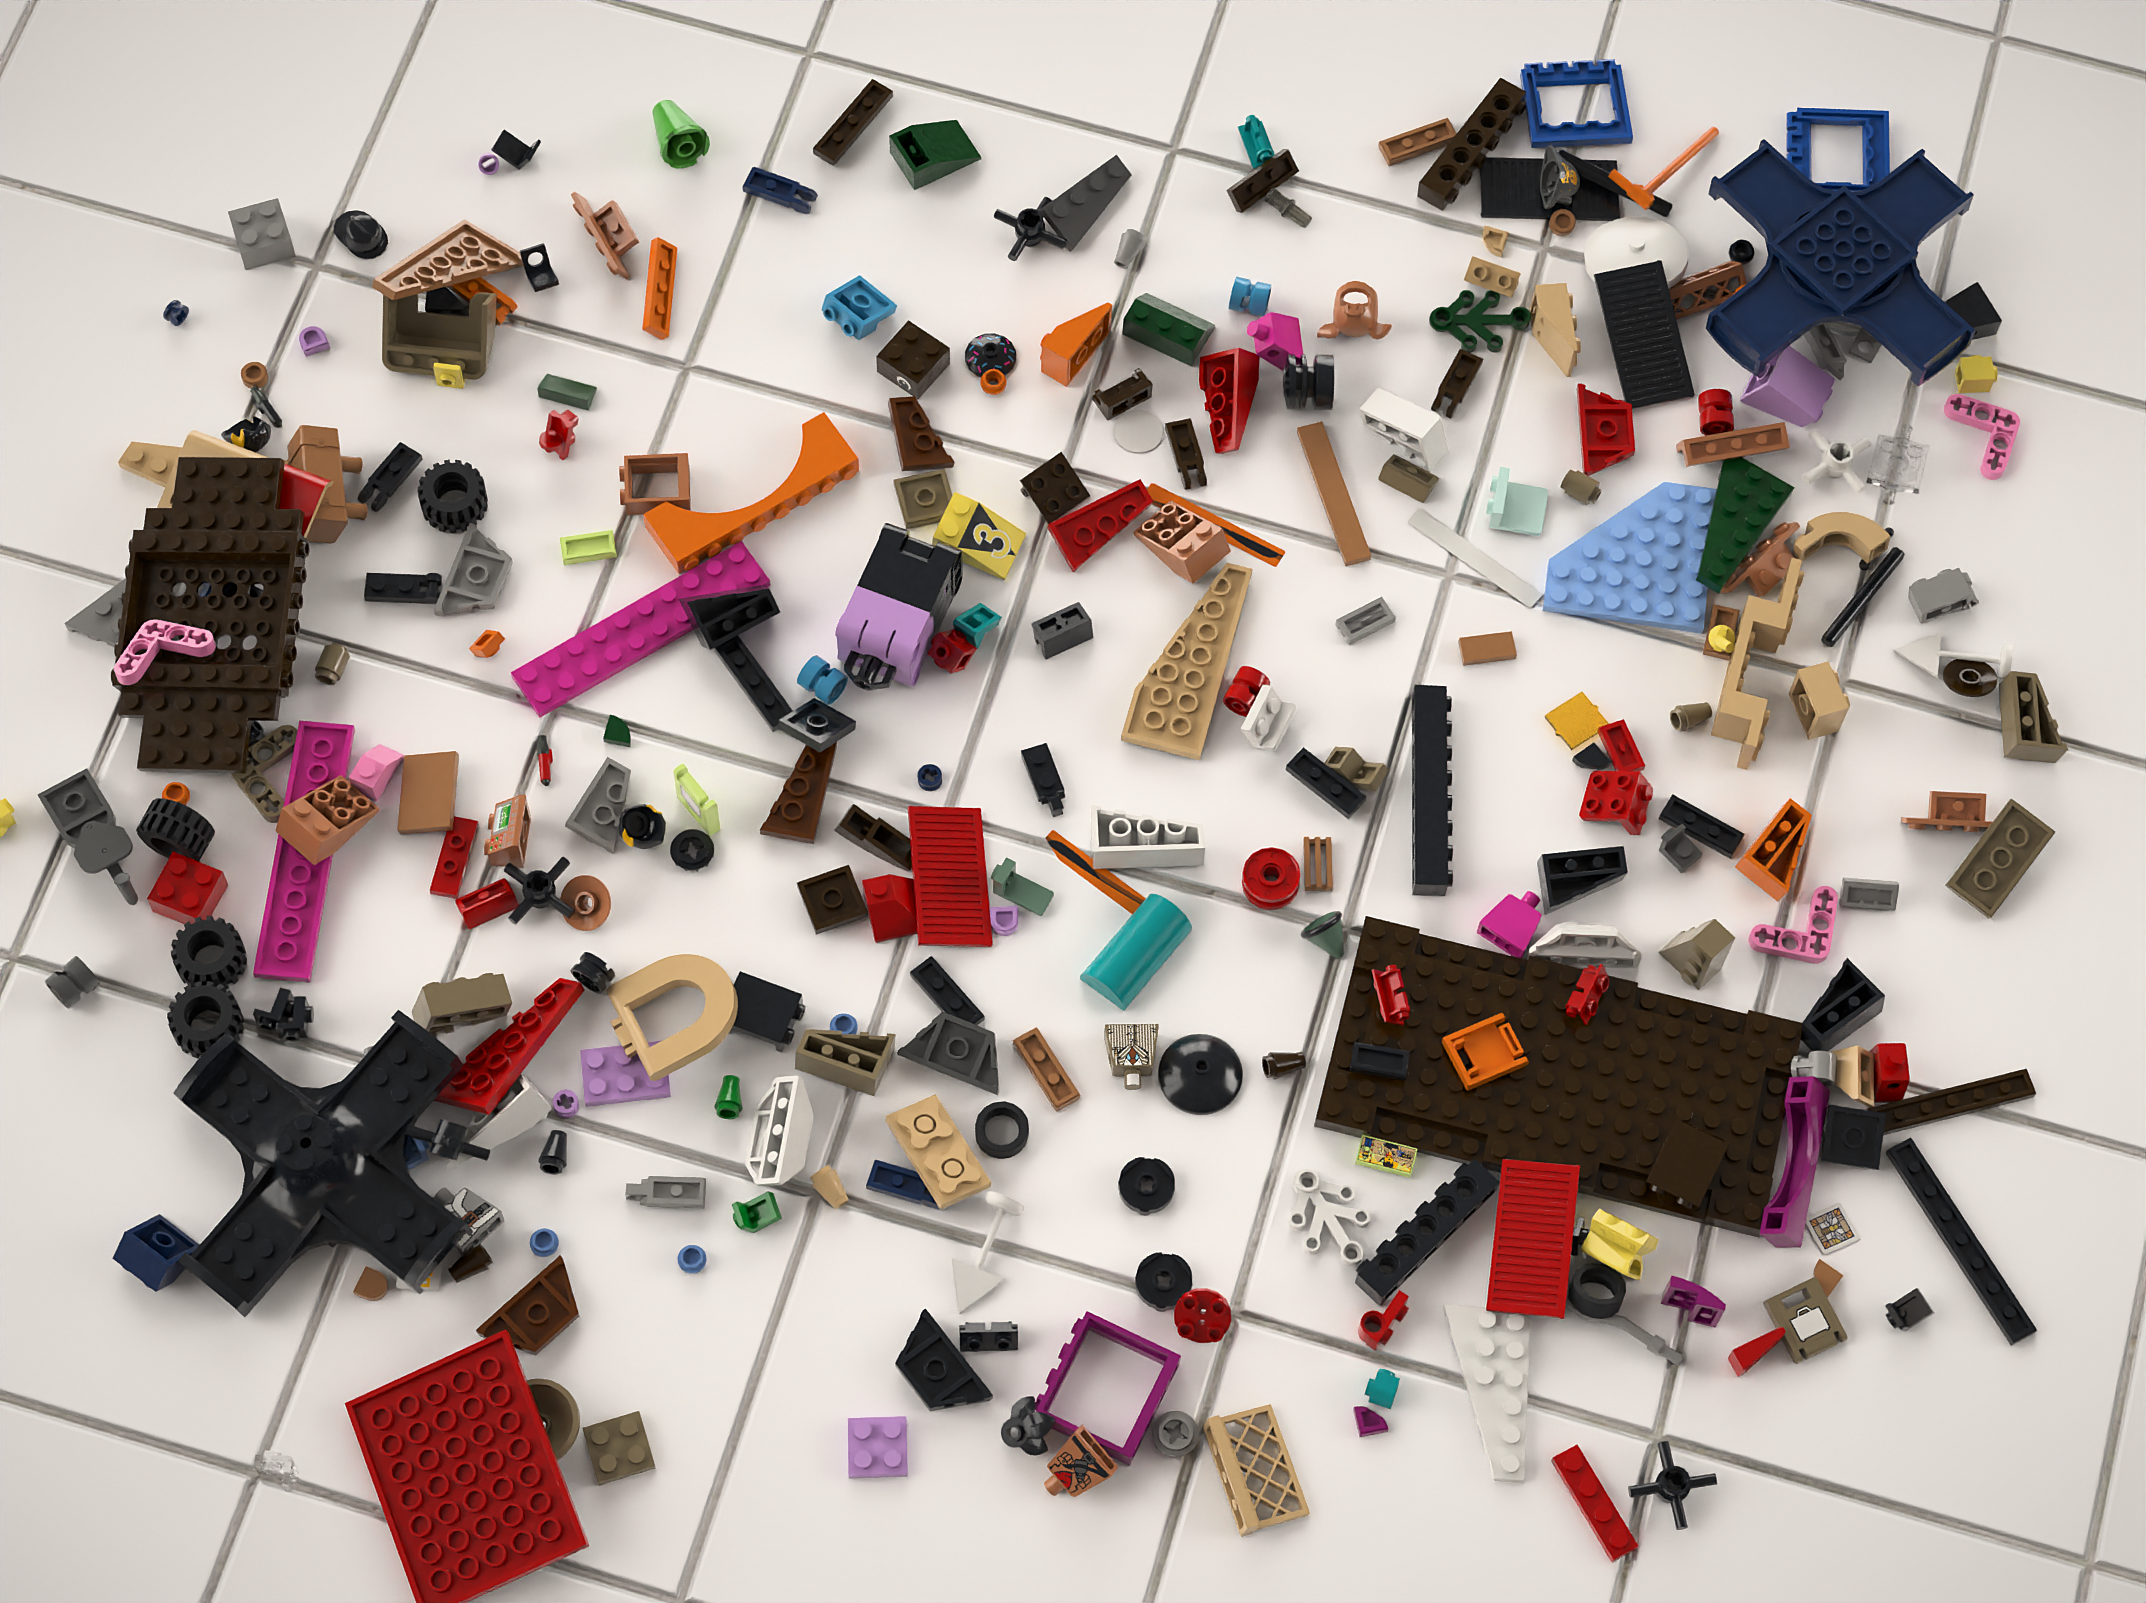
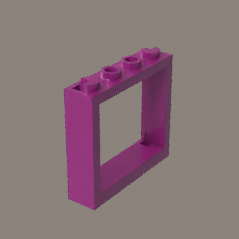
M1086 1311L1083 1319L1078 1318L1072 1327L1071 1333L1074 1336L1070 1344L1065 1342L1059 1353L1058 1358L1061 1359L1058 1368H1052L1045 1382L1049 1386L1044 1395L1039 1393L1037 1396L1035 1411L1053 1416L1056 1421L1052 1429L1068 1437H1071L1078 1429V1426L1049 1413L1089 1331L1163 1365L1123 1448L1089 1432L1110 1457L1130 1466L1180 1365L1181 1355Z

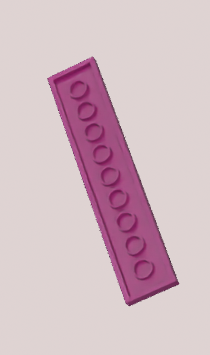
M740 541L511 672V677L538 717L541 718L691 632L693 628L679 601L680 598L759 585L769 587L771 586L770 580L744 543Z
M299 720L283 807L340 775L347 779L355 734L354 725ZM278 834L254 964V978L311 983L333 855L313 865Z

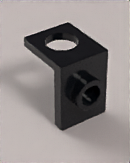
M504 129L491 148V151L520 170L532 159L542 141L538 139L529 147Z
M544 243L519 251L527 279L534 292L559 285L558 278L550 265ZM538 252L542 254V260L539 264L531 265L528 263V258L532 253Z

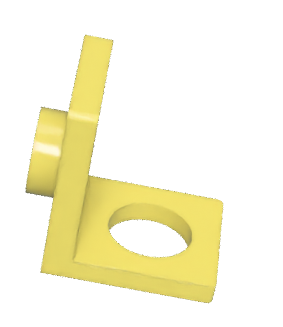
M434 363L433 369L437 386L463 389L465 379L462 377L460 366Z

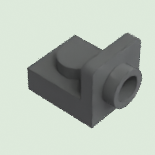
M1683 824L1676 829L1673 827L1669 828L1661 836L1662 842L1659 851L1680 873L1700 859L1703 854L1684 834L1686 827Z

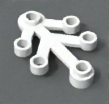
M1312 1169L1298 1171L1293 1179V1187L1298 1193L1294 1212L1289 1216L1288 1224L1293 1230L1304 1228L1306 1223L1304 1212L1309 1198L1316 1208L1309 1235L1303 1242L1304 1251L1311 1255L1319 1251L1321 1246L1319 1238L1323 1223L1325 1222L1341 1248V1261L1347 1266L1358 1265L1363 1258V1247L1360 1243L1349 1240L1336 1217L1350 1220L1356 1227L1364 1228L1370 1220L1369 1212L1362 1208L1356 1210L1326 1202L1321 1194L1337 1196L1341 1203L1349 1204L1355 1197L1354 1188L1350 1185L1340 1186L1322 1181L1320 1175ZM1304 1180L1311 1181L1312 1186L1308 1188L1304 1187L1302 1185V1182ZM1349 1191L1351 1193V1197L1344 1198L1341 1195V1192ZM1359 1214L1364 1215L1366 1220L1359 1222L1356 1216ZM1299 1217L1302 1219V1223L1294 1224L1292 1219ZM1314 1241L1317 1247L1309 1248L1306 1243ZM1354 1252L1356 1254V1258L1349 1259L1347 1258L1346 1253Z

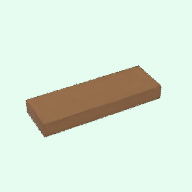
M1447 117L1381 140L1378 143V147L1388 166L1445 147L1457 133Z
M1037 1027L1013 1040L1012 1044L1056 1112L1080 1099V1093Z

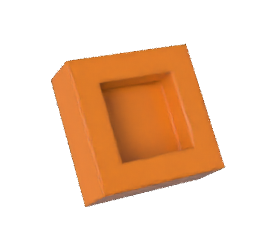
M485 630L470 646L469 650L477 657H492L499 651L500 645L505 638L499 631Z

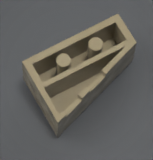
M2010 671L1998 685L2004 758L2056 763L2068 751L2065 742L2062 743L2057 728L2059 726L2056 719L2053 720L2047 707L2049 702L2036 673Z
M1712 919L1700 924L1697 928L1692 927L1686 932L1681 931L1658 953L1680 973L1685 983L1690 986L1693 985L1697 990H1700L1722 969L1735 937L1716 919Z
M485 973L477 978L467 979L460 977L447 983L430 982L422 986L411 1012L414 1021L429 1033L445 1029L447 1034L455 1031L453 1026L471 1021L472 1026L507 1016L512 1000L504 973L496 975Z
M806 1029L795 1053V1069L875 1096L894 1053L896 1034L887 1033V1036L869 1035V1032H860V1035L842 1034V1031Z

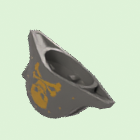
M1549 145L1545 148L1540 176V193L1545 209H1550L1556 202L1570 205L1572 195L1578 191L1580 185L1578 172L1571 163L1563 159L1553 146Z

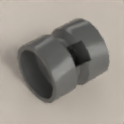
M74 956L63 965V972L56 971L44 981L54 996L67 1009L71 1008L81 999L80 994L82 992L88 994L100 984L93 972L78 956Z

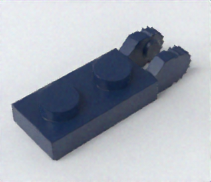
M755 166L750 170L742 186L743 192L788 208L791 207L796 212H801L802 214L810 213L812 207L807 202L795 198L796 195L811 202L816 201L818 197L814 189L800 185V182Z
M874 1160L866 1189L919 1205L922 1203L927 1207L940 1209L931 1195L925 1194L927 1187L917 1171Z

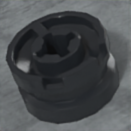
M584 952L579 958L580 963L575 964L570 972L584 987L592 992L601 994L606 989V983L611 982L615 977V972L612 968L607 970V963L596 955Z

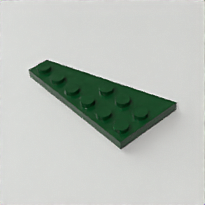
M1743 457L1722 461L1696 581L1719 594L1791 496L1795 487Z

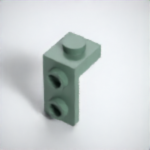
M1007 857L1002 865L997 864L992 872L991 879L993 880L994 894L1039 916H1043L1054 897L1053 891L1017 874L1016 862Z

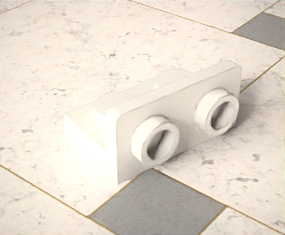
M1262 685L1241 727V731L1253 748L1276 751L1297 707L1294 703L1282 702L1272 686Z

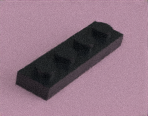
M739 635L715 647L714 652L772 732L778 730L779 720L793 710Z

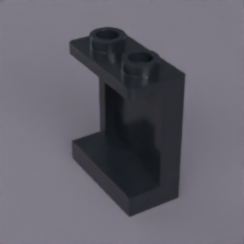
M740 971L734 983L738 997V1011L731 1030L733 1029L776 1046V1051L782 1053L785 1045L790 1046L795 1034L793 1027L796 1020L801 1021L805 1013L806 1006L803 1005L802 994Z

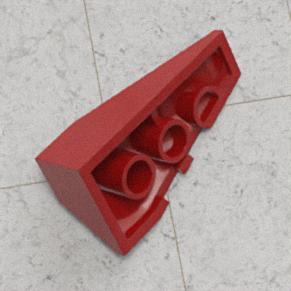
M1239 347L1200 357L1199 385L1200 389L1205 392L1206 402L1204 406L1205 410L1210 414L1211 423L1209 427L1216 454L1239 450L1259 381L1260 357L1253 352Z

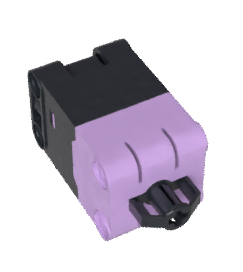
M889 523L884 524L876 546L845 612L839 619L835 631L838 649L837 659L845 662L844 671L857 687L867 691L889 688L893 680L910 687L915 686L928 655L927 653L932 646L931 641L938 633L953 598L959 591L963 579L961 549L938 542L935 547L910 537L909 530ZM854 666H857L860 669L858 674L854 676L852 670ZM877 675L883 676L882 682L874 683Z

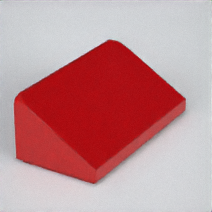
M506 878L455 900L468 929L506 914L519 906L515 893Z

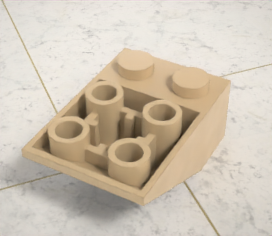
M1566 283L1535 285L1529 309L1531 313L1532 335L1564 375L1571 377L1573 367L1577 366V353L1581 352L1580 338L1575 337V331L1577 330L1576 315L1571 313L1573 295L1568 293Z

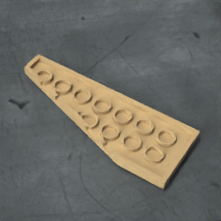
M1231 563L1225 564L1209 586V590L1195 605L1193 612L1184 620L1165 646L1158 660L1149 668L1142 682H1139L1136 686L1122 731L1121 741L1200 760L1252 576V568Z

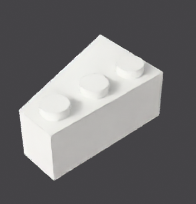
M1380 388L1361 406L1360 413L1363 425L1387 443L1391 444L1394 441L1406 449L1403 454L1409 458L1414 455L1425 463L1423 468L1431 472L1449 452L1442 419L1437 413L1429 412L1414 402H1408L1399 398L1395 393L1387 392Z

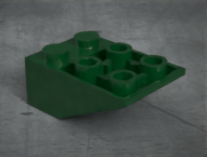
M957 119L915 124L889 135L890 154L914 190L981 160L980 154Z

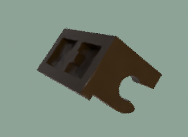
M1140 368L1135 369V373L1130 378L1103 392L1100 389L1094 391L1095 395L1092 396V400L1107 421L1152 397L1153 384Z

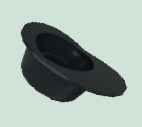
M359 210L348 211L341 214L335 221L334 234L356 257L373 259L380 256L386 250L388 236L377 220L366 212Z

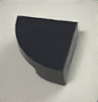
M1594 742L1573 756L1572 759L1581 768L1603 770L1611 765V761Z

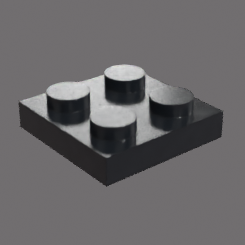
M813 698L781 718L778 729L812 749L822 752L853 732L856 728V721Z
M1828 1105L1820 1162L1879 1170L1886 1113Z

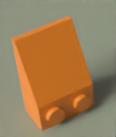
M1107 302L1056 326L1051 334L1047 333L1040 343L1042 347L1040 355L1041 372L1067 387L1111 332L1112 304Z

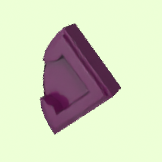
M1364 1406L1353 1407L1359 1437L1388 1432V1425L1382 1416Z

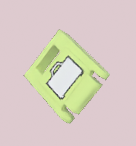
M680 764L673 771L677 798L710 837L721 830L717 803L714 800L707 802L709 798L706 792L688 772L685 764Z

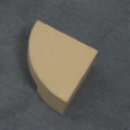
M1484 225L1482 236L1486 248L1492 254L1502 257L1509 232Z

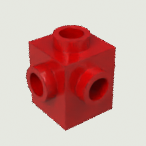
M951 629L944 632L940 631L933 637L931 641L932 647L927 654L934 659V663L938 667L946 669L951 674L964 670L977 648L966 640V636L962 632Z

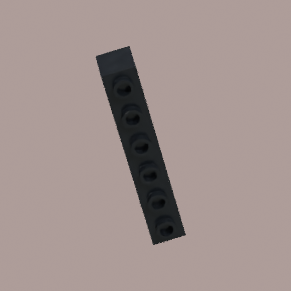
M1476 1159L1469 1165L1463 1163L1453 1174L1455 1178L1449 1184L1445 1181L1438 1187L1434 1193L1436 1197L1430 1203L1424 1201L1415 1211L1417 1216L1411 1222L1405 1220L1396 1229L1395 1233L1397 1235L1391 1241L1386 1239L1379 1245L1375 1251L1377 1255L1371 1261L1365 1259L1357 1267L1356 1272L1358 1274L1355 1284L1376 1304L1381 1306L1497 1191L1500 1181ZM1467 1188L1471 1195L1462 1196L1457 1189ZM1447 1207L1451 1210L1452 1214L1442 1215L1438 1208ZM1428 1226L1433 1233L1429 1235L1422 1234L1418 1227ZM1408 1245L1412 1248L1413 1252L1411 1254H1404L1399 1250V1246ZM1387 1264L1392 1267L1393 1272L1389 1274L1383 1273L1379 1266Z

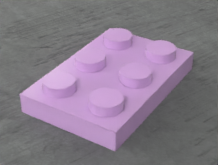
M661 1041L648 1042L651 1047ZM622 1045L580 1050L586 1107L671 1097L669 1074L657 1081H651L638 1054L628 1058Z

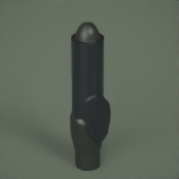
M257 386L251 388L250 392L255 399L254 404L261 414H265L274 427H282V419L265 394Z

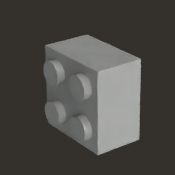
M278 198L227 211L245 270L296 257Z

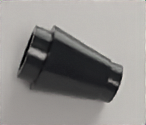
M551 1131L538 1159L540 1169L543 1172L557 1175L562 1173V1170L567 1166V1133L564 1131Z

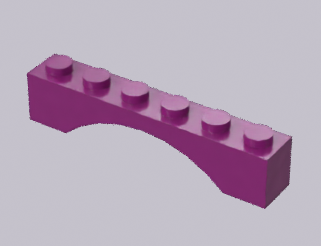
M1815 1076L1789 1077L1785 1097L1788 1127L1786 1164L1777 1192L1764 1208L1760 1235L1776 1248H1801L1830 1095V1090Z

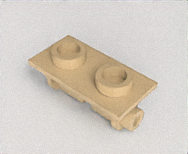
M1472 256L1463 281L1512 298L1514 291L1517 289L1521 273Z

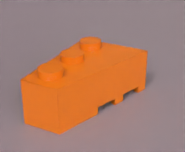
M1791 798L1779 808L1735 865L1738 871L1777 902L1789 891L1790 880L1798 862L1799 851L1803 846L1812 817L1808 811Z

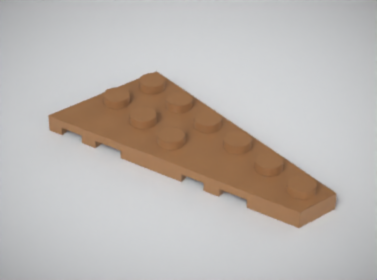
M464 219L376 277L372 288L392 300H397L521 267L523 262L520 252Z

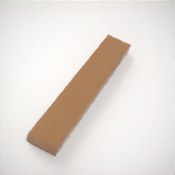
M1323 422L1297 427V435L1345 566L1371 560L1369 547Z

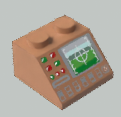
M518 795L496 803L494 814H489L488 830H491L490 839L485 840L484 855H488L491 866L505 867L508 863H512L517 868H524L531 823L526 795Z

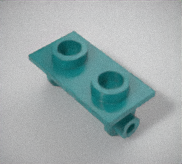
M1255 115L1247 116L1245 125L1238 126L1237 128L1252 168L1255 169L1275 154L1262 120L1260 121Z

